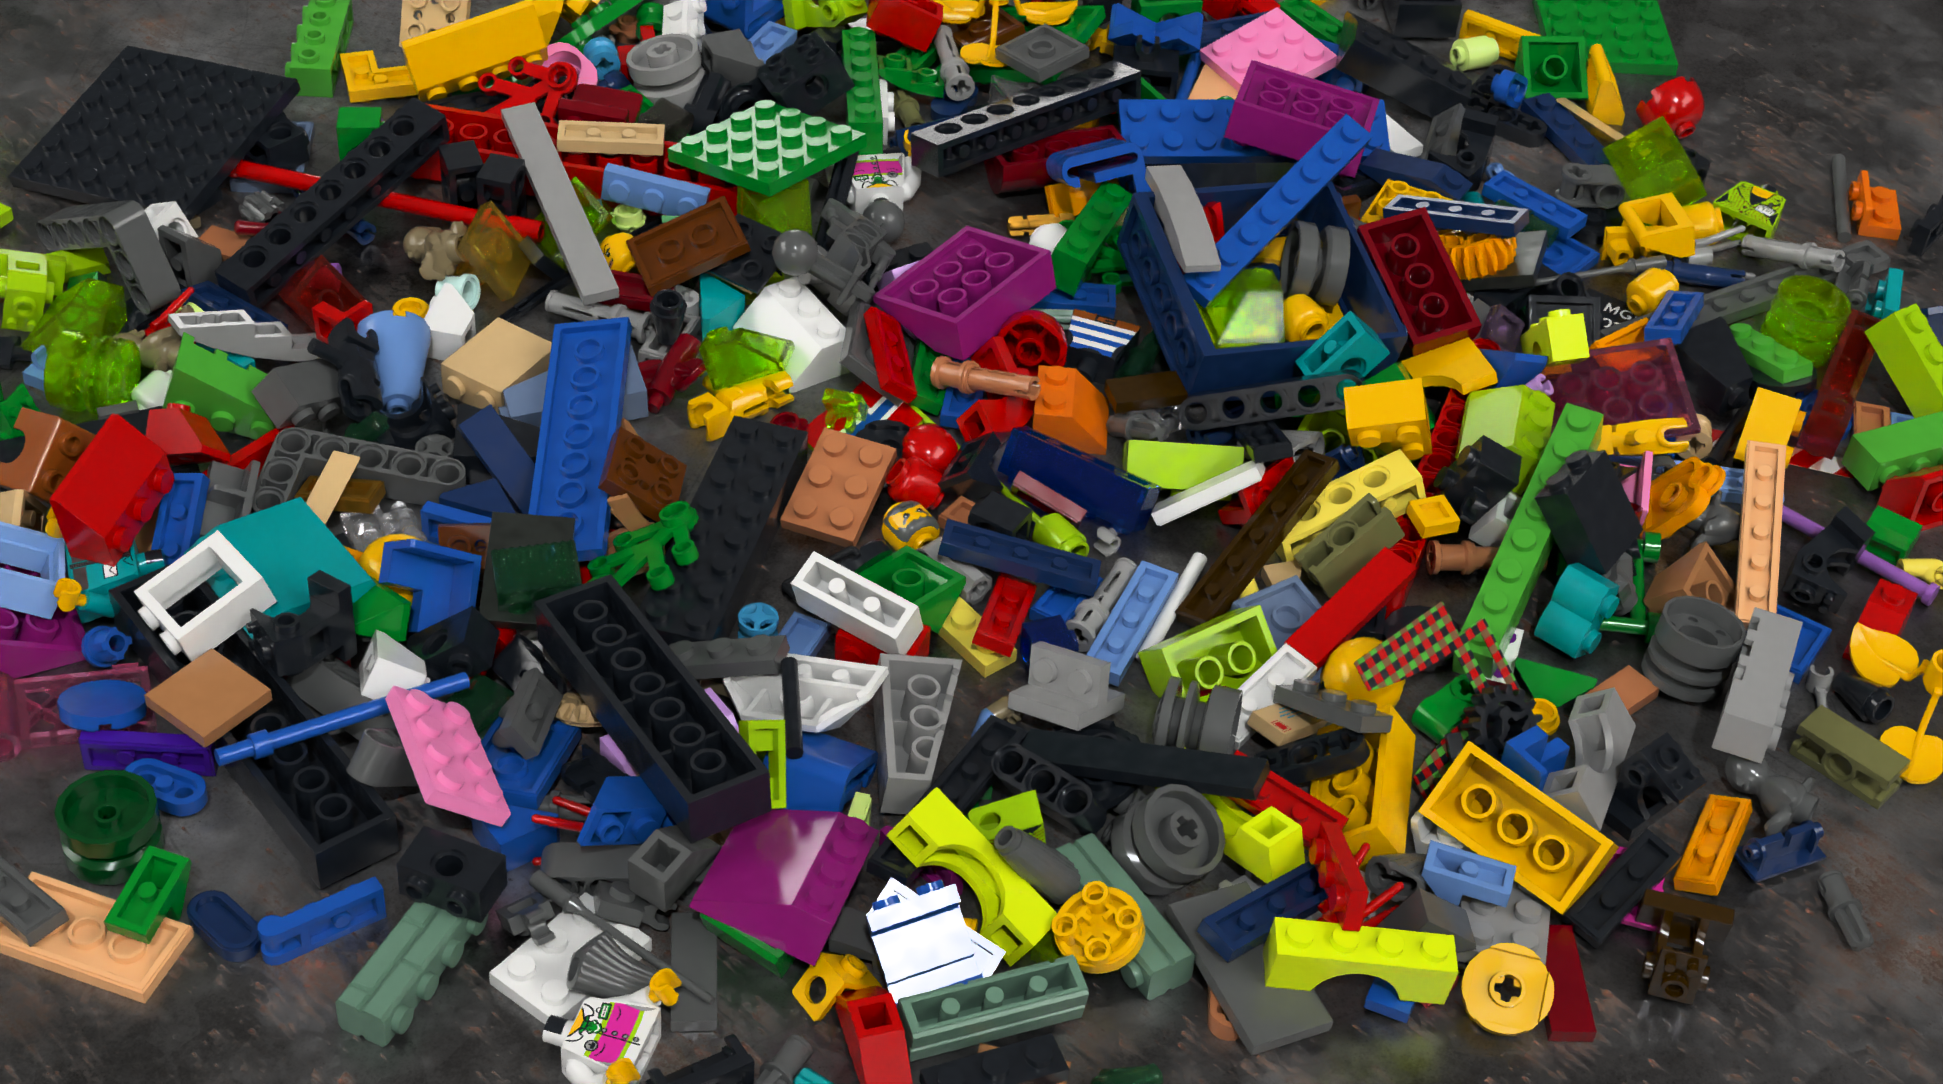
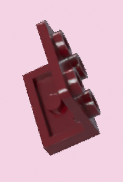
M582 83L576 87L572 100L560 99L557 107L558 119L636 123L643 105V96L636 92Z

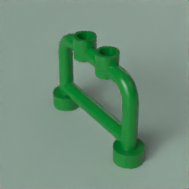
M1644 531L1642 539L1637 538L1641 559L1634 560L1637 576H1633V584L1636 586L1635 592L1638 595V602L1630 611V618L1611 616L1609 619L1604 618L1599 631L1644 635V643L1649 644L1651 637L1655 634L1654 631L1661 613L1647 612L1646 615V604L1643 601L1645 597L1644 562L1658 563L1661 550V533ZM1558 552L1555 574L1556 576H1562L1568 565L1562 553Z

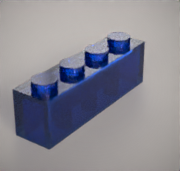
M1028 426L1012 429L997 471L1009 476L1007 481L1011 484L1019 471L1024 472L1087 510L1086 518L1096 519V517H1100L1109 522V528H1113L1116 532L1130 535V532L1146 528L1162 487Z

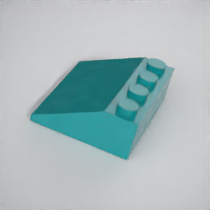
M301 497L217 525L184 552L186 554L218 530L265 580L277 602L262 613L273 618L285 612L300 615L310 607L307 578L319 570L351 585L352 604L376 585L373 579ZM223 568L206 580L219 598L238 586ZM245 625L243 629L253 639V633L249 634Z

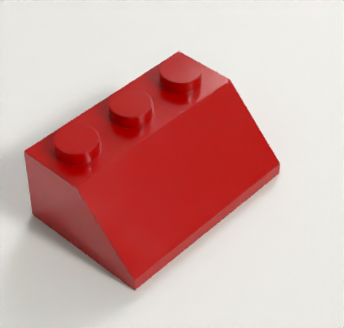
M112 413L49 499L70 556L113 567L116 566L123 554L131 548L134 538L143 525L151 519L155 508L164 495L170 492L175 481L166 452L118 414Z
M1943 464L1926 467L1919 471L1887 479L1882 487L1877 505L1923 525L1921 531L1942 526Z

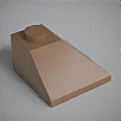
M1706 541L1698 544L1655 576L1643 601L1648 612L1662 613L1667 601L1674 597L1688 595L1702 597L1719 603L1734 613L1736 585Z

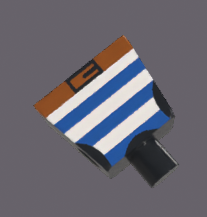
M1074 309L1067 336L1066 363L1063 367L1077 369L1091 383L1096 382L1105 385L1106 379L1119 378L1137 355L1141 326Z

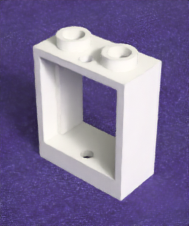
M218 530L134 591L143 605L138 610V613L152 631L160 627L164 632L159 636L174 655L182 651L191 662L211 648H216L244 627L246 623H249L251 621L250 610L252 608L264 612L277 602L263 577ZM223 568L238 586L180 627L166 612V609Z

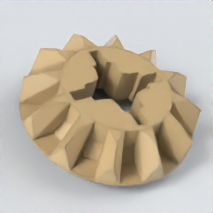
M567 692L563 695L555 717L562 723L577 727L602 726L578 693Z

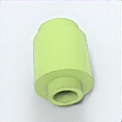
M1485 35L1457 39L1450 49V61L1462 71L1489 67L1499 58L1498 43L1494 38H1489Z

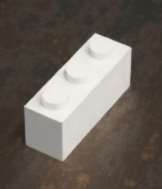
M813 551L791 582L798 606L888 654L906 655L924 628L917 605Z

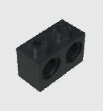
M282 112L258 139L247 155L259 164L290 170L310 161L307 148L310 143L309 137L301 126L295 125Z
M490 153L476 176L478 210L527 218L525 159ZM479 228L480 235L514 241L515 237L505 233Z

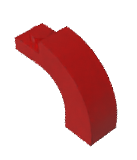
M992 336L970 357L981 368L1031 376L1028 368H1017L1003 337ZM986 392L988 400H977L956 419V422L965 442L994 431L1001 445H1003L1030 420L1034 411L1035 400Z

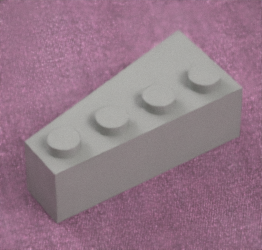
M1757 607L1754 608L1744 643L1730 679L1712 748L1761 764L1766 749L1775 751L1782 731L1781 726L1786 713L1785 708L1795 675L1789 671L1802 628V621Z
M880 653L878 666L888 667L889 672L873 696L876 751L878 752L877 773L880 813L907 814L930 787L962 664L961 659Z

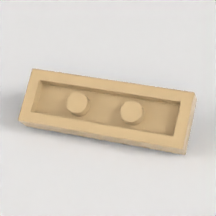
M559 120L557 151L572 154L603 153L610 156L617 154H632L643 157L663 156L665 124Z

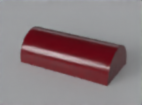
M1113 125L1065 130L984 161L990 187L996 194L1041 189L1044 186L1060 183L1051 179L1046 170V161L1052 153L1110 138L1126 140ZM1119 156L1072 167L1067 173L1079 177L1077 168L1115 159Z
M1426 207L1358 226L1357 233L1388 296L1394 303V308L1401 323L1407 328V343L1414 356L1467 337L1473 340L1478 335L1482 324Z

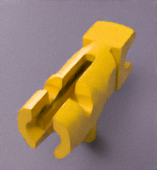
M781 367L761 371L730 388L715 376L709 374L703 378L702 385L711 393L707 392L689 400L687 416L691 428L697 429L706 426V441L712 442L724 437L734 416L752 419L767 414L770 407L778 409L793 402L794 396L783 392V390L793 386V381L790 375Z
M1684 417L1631 421L1612 426L1603 425L1601 441L1597 451L1605 450L1607 455L1643 456L1645 450L1652 451L1653 455L1685 453L1688 450L1689 441L1668 442L1664 438V432L1666 430L1687 428L1688 425Z

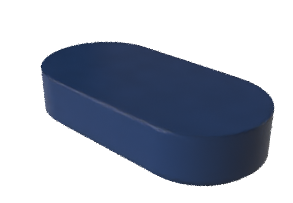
M975 85L973 94L962 101L949 98L944 87L943 98L935 97L931 102L930 117L932 120L968 113V106H974L977 103L978 87Z
M210 890L199 893L190 900L187 906L189 925L220 957L230 962H243L259 953L262 942L258 936V922L229 895L221 891Z

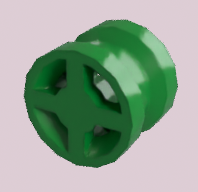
M649 2L642 4L637 9L636 20L638 23L636 24V36L639 40L640 26L653 25L655 36L662 35L664 8L662 4Z

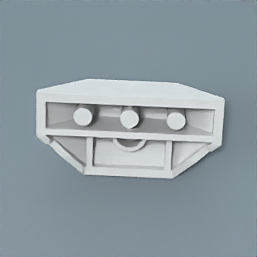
M788 653L786 656L794 657L798 661L802 731L819 733L840 728L871 700L889 674L888 667L791 653ZM781 669L779 674L721 678L741 720H784Z

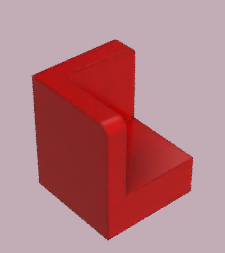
M363 300L345 312L324 301L312 307L316 338L328 344V335L345 318H350L354 322V327L357 331L359 322L373 314L372 303Z

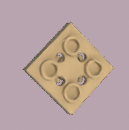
M402 0L399 47H402V41L432 32L431 30H438L470 19L471 0H435L439 2L438 4H433L432 0ZM418 10L422 12L417 14L419 20L415 18V12Z

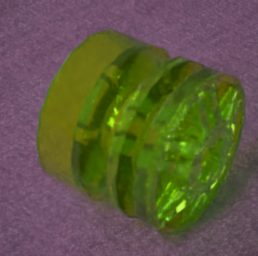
M1793 275L1785 278L1779 284L1771 302V309L1766 313L1764 322L1758 332L1774 338L1777 343L1788 349L1797 351L1799 355L1813 362L1815 368H1819L1828 362L1833 353V348L1838 342V336L1843 331L1851 314V303L1843 291L1824 279L1810 275Z
M68 328L62 330L52 342L44 369L46 400L51 407L77 412L87 409L90 414L98 415L96 408L133 401L131 393L139 384L141 376L139 348L135 341L129 339H117L106 335L98 338L96 334Z

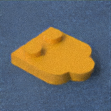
M1694 456L1685 459L1652 480L1649 510L1642 526L1643 530L1640 533V539H1642L1644 531L1661 533V540L1667 539L1678 529L1698 518L1709 505L1711 496L1723 485L1726 477L1725 470L1719 465H1712L1708 462L1704 463Z

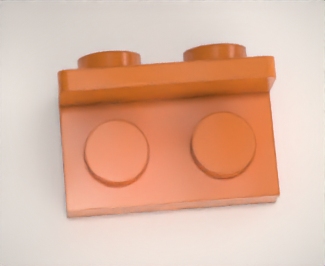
M1860 170L1857 181L1851 182L1848 193L1849 201H1853L1851 221L1856 223L1857 235L1898 241L1902 229L1896 190L1882 186L1870 187L1868 171Z

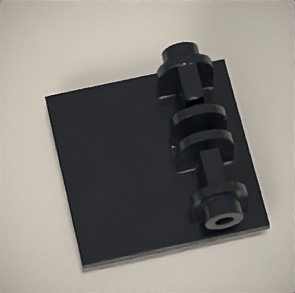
M737 214L735 218L748 241L751 251L707 272L759 294L775 271H781L775 265L772 247L775 239L782 233L741 214Z

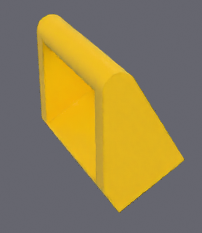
M1594 44L1590 48L1586 63L1588 99L1584 101L1587 112L1606 125H1623L1625 112L1615 76L1602 45Z
M1672 192L1620 204L1618 208L1619 213L1642 247L1680 258L1695 255L1694 224ZM1644 223L1666 227L1648 231Z

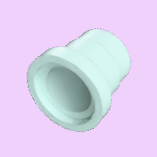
M465 273L461 276H445L443 281H437L435 286L436 296L439 294L444 283H449L455 287L472 310L477 306L481 288L476 275Z

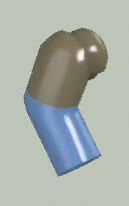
M1004 696L980 711L971 738L990 715L1002 720L1005 719L1011 724H1016L1017 721L1022 719L1024 713L1009 709V696Z

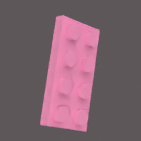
M393 685L385 700L425 803L503 827L511 812L492 770V765L481 744V739L473 725L469 711L456 702L444 703L433 699L421 690L411 689L409 691Z

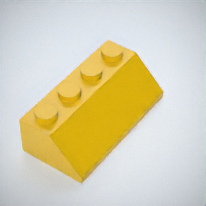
M524 0L401 42L406 68L421 102L446 98L449 93L458 90L462 92L473 90L478 87L480 76L487 72L495 74L499 79H505L511 75L508 71L509 61L517 56L523 57L529 63L540 66L544 61L548 60L547 45L533 0ZM524 64L518 65L515 71L523 69Z
M1391 704L1376 708L1378 711L1393 716L1390 733H1363L1370 749V755L1366 762L1351 770L1311 780L1310 795L1349 818L1342 833L1353 857L1363 843L1367 842L1370 844V850L1359 866V870L1365 872L1367 863L1373 856L1405 853L1416 735ZM1331 724L1319 728L1317 736L1344 727Z
M1470 741L1466 743L1418 810V812L1478 855L1517 866L1514 880L1562 915L1596 881L1619 849L1612 840Z

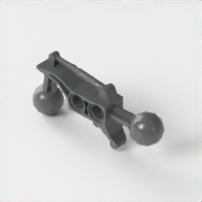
M829 198L820 213L830 226L826 232L827 235L835 240L826 257L818 253L815 239L806 231L800 229L788 230L775 239L772 247V256L776 267L783 273L791 276L810 273L840 291L836 301L839 305H842L852 294L869 302L875 293L874 288L877 282L881 280L885 270L896 255L895 250L888 243L896 241L902 235L905 219L903 211L898 205L888 200L872 202L864 209L863 214L848 209L841 202ZM872 261L876 265L867 286L861 281L870 268Z

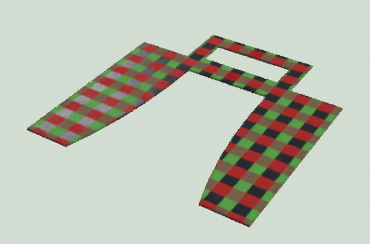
M1443 601L1354 662L1367 690L1372 691L1419 673L1454 651L1475 694H1481L1482 688L1490 686L1468 645V642L1481 634L1505 683L1511 684L1513 690L1520 689L1485 618H1481L1459 634ZM1469 717L1461 721L1448 734L1461 732L1462 741L1469 738L1468 732L1460 729V724L1468 723ZM1445 738L1433 749L1413 775V779L1424 801H1426L1434 789L1432 779L1443 777L1451 766Z

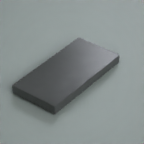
M1247 881L1171 903L1168 905L1166 915L1180 938L1195 954L1194 962L1250 1056L1330 1031L1334 1021L1314 989L1304 991L1265 987L1263 959L1265 942L1227 963L1197 932L1202 919L1253 892Z

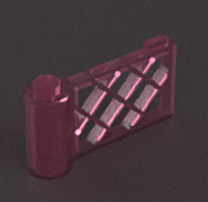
M138 662L112 665L111 670L13 679L9 674L0 671V763L13 759L23 749L79 743L78 739L81 730L73 729L62 723L59 714L51 711L57 706L59 695L69 687L95 680L140 682V687L147 693L151 690L148 666L139 667ZM46 692L52 696L40 705L27 698L26 693ZM147 706L146 721H139L126 728L113 730L157 733L155 711ZM41 719L55 725L50 731L30 733V728ZM111 724L99 725V730H111Z

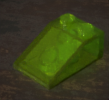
M1663 116L1602 149L1609 163L1614 168L1630 201L1672 192L1680 205L1686 206L1707 196L1698 173Z

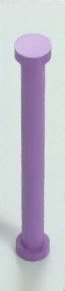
M1783 505V523L1811 538L1816 537L1825 529V527ZM1864 550L1857 562L1885 579L1918 593L1921 603L1927 606L1934 601L1940 590V586L1934 582L1929 585L1867 550Z

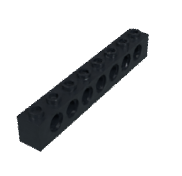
M1113 60L912 132V166L939 178L1117 111L1119 99H1141V71Z
M413 97L403 107L397 109L379 128L373 130L355 149L349 151L331 170L325 172L307 191L301 193L283 212L276 215L259 233L251 237L236 253L223 261L214 271L218 285L259 309L264 307L439 150V145L450 141L446 115Z

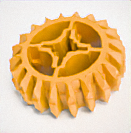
M1452 229L1437 231L1460 280L1467 279L1470 281L1473 278L1482 279L1486 275H1495L1497 270H1504L1507 268V265L1514 262L1517 248L1516 237L1502 239L1494 234L1486 233L1468 235L1461 230Z

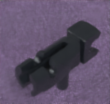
M345 318L328 335V344L313 338L308 344L307 351L336 365L338 369L337 388L343 411L347 417L355 421L368 422L372 419L371 405L361 400H370L373 402L374 407L379 410L383 408L381 388H379L380 377L377 374L374 357L379 351L377 333L373 329H369L366 332L367 337H362L355 330L354 322L350 318Z

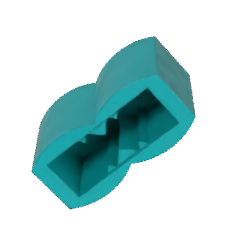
M1579 562L1568 565L1555 587L1551 601L1538 621L1534 635L1573 658L1584 656L1586 653L1591 654L1602 638V633L1599 632L1602 620L1604 618L1609 619L1619 605L1620 598L1616 597L1620 586Z

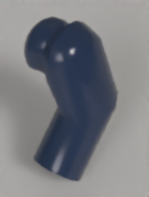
M612 70L603 76L604 79L597 82L596 86L620 90L631 83L622 72Z

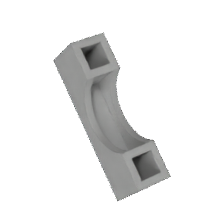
M1615 687L1577 696L1568 720L1575 745V767L1549 773L1542 791L1597 831H1601L1636 727Z

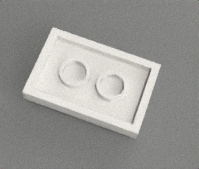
M585 892L579 899L587 909L595 913L593 897ZM562 911L547 924L554 933L555 939L537 946L532 938H530L489 972L490 985L543 1024H546L550 1015L572 1020L577 1015L585 999L590 997L597 998L596 996L567 988V974L573 953L589 940L604 932L583 916L572 912L565 913ZM602 918L649 952L652 950V938L638 928ZM614 939L628 955L638 961L642 959V957Z

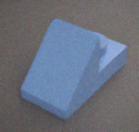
M1430 840L1421 875L1436 896L1459 906L1462 895L1506 908L1511 895L1517 866Z

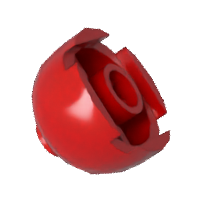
M1684 76L1674 78L1659 85L1650 92L1653 98L1647 103L1643 99L1638 103L1636 113L1643 126L1651 134L1667 139L1674 137L1683 139L1691 135L1696 130L1695 126L1700 122L1705 110L1704 98L1696 81L1692 77H1690V81H1687Z
M1028 309L1016 312L1002 324L996 337L1004 338L1017 368H1028L1031 376H1038L1039 365L1063 367L1066 363L1068 342L1064 329L1053 316L1043 311Z

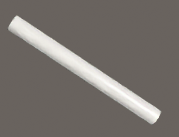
M1196 552L1192 555L1138 652L1163 641L1176 618V609L1190 593L1207 562L1204 554ZM1137 652L1136 659L1139 663H1141V660Z

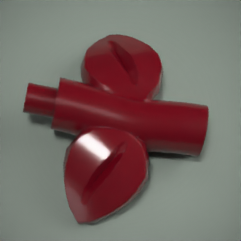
M687 333L680 334L663 360L652 359L638 363L647 389L649 412L657 414L662 406H668L676 391L681 393L686 391L710 366L707 360L696 358L702 349V344L693 335Z

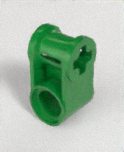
M1466 674L1455 677L1453 681L1434 695L1425 698L1413 713L1411 724L1437 744L1445 738V734L1452 731L1467 717L1463 713V709L1474 706L1470 697L1475 692Z

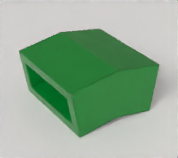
M1877 505L1866 523L1876 533L1865 550L1896 566L1898 559H1906L1919 539L1923 525Z

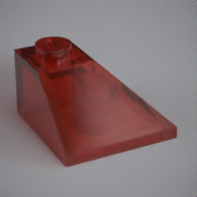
M322 254L296 271L279 293L283 301L314 331L312 307L322 301L345 312L366 300Z

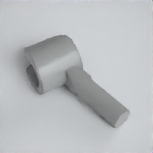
M1121 518L1109 529L1100 526L1096 534L1100 539L1094 543L1093 547L1106 557L1115 553L1121 544V539L1117 535L1129 525L1128 519Z
M1811 665L1805 682V688L1815 695L1817 708L1821 704L1828 708L1826 697L1833 680L1834 670L1831 667H1827L1825 675H1821L1814 670V665Z

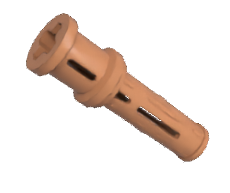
M946 356L937 357L932 364L930 380L934 388L942 390L947 387L958 388L961 393L971 394L980 390L1034 401L1039 396L1041 384H1032L1040 382L1037 376L981 368L976 361L966 360L960 363L954 362Z
M1430 540L1426 548L1427 571L1430 575H1437L1439 571H1460L1461 575H1470L1474 573L1475 569L1489 570L1499 547H1476L1469 540H1463L1460 544H1440L1438 540ZM1548 560L1546 561L1542 571L1546 570Z

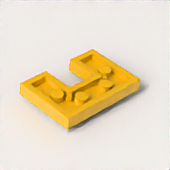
M373 50L339 54L350 103H367L387 98L401 99L417 95L406 65L378 69Z

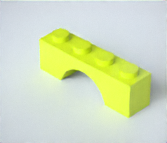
M938 787L933 789L886 834L916 868L928 865L945 867L960 875L971 886L978 897L982 909V926L979 934L1006 951L1003 959L1010 967L1030 951L1052 928V920L1057 915V912L1027 881L1011 868L999 851Z
M1201 793L1214 806L1223 824L1225 836L1223 853L1259 879L1269 883L1305 863L1301 825L1272 806L1253 817L1242 811L1226 796Z
M1274 917L1263 947L1265 987L1311 991L1321 982L1336 976L1365 974L1389 982L1396 989L1399 1000L1444 1005L1459 973L1454 935L1361 926L1360 931H1346L1341 929L1339 923Z

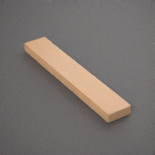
M1747 440L1745 448L1734 614L1743 622L1746 631L1755 607L1777 614L1786 445Z

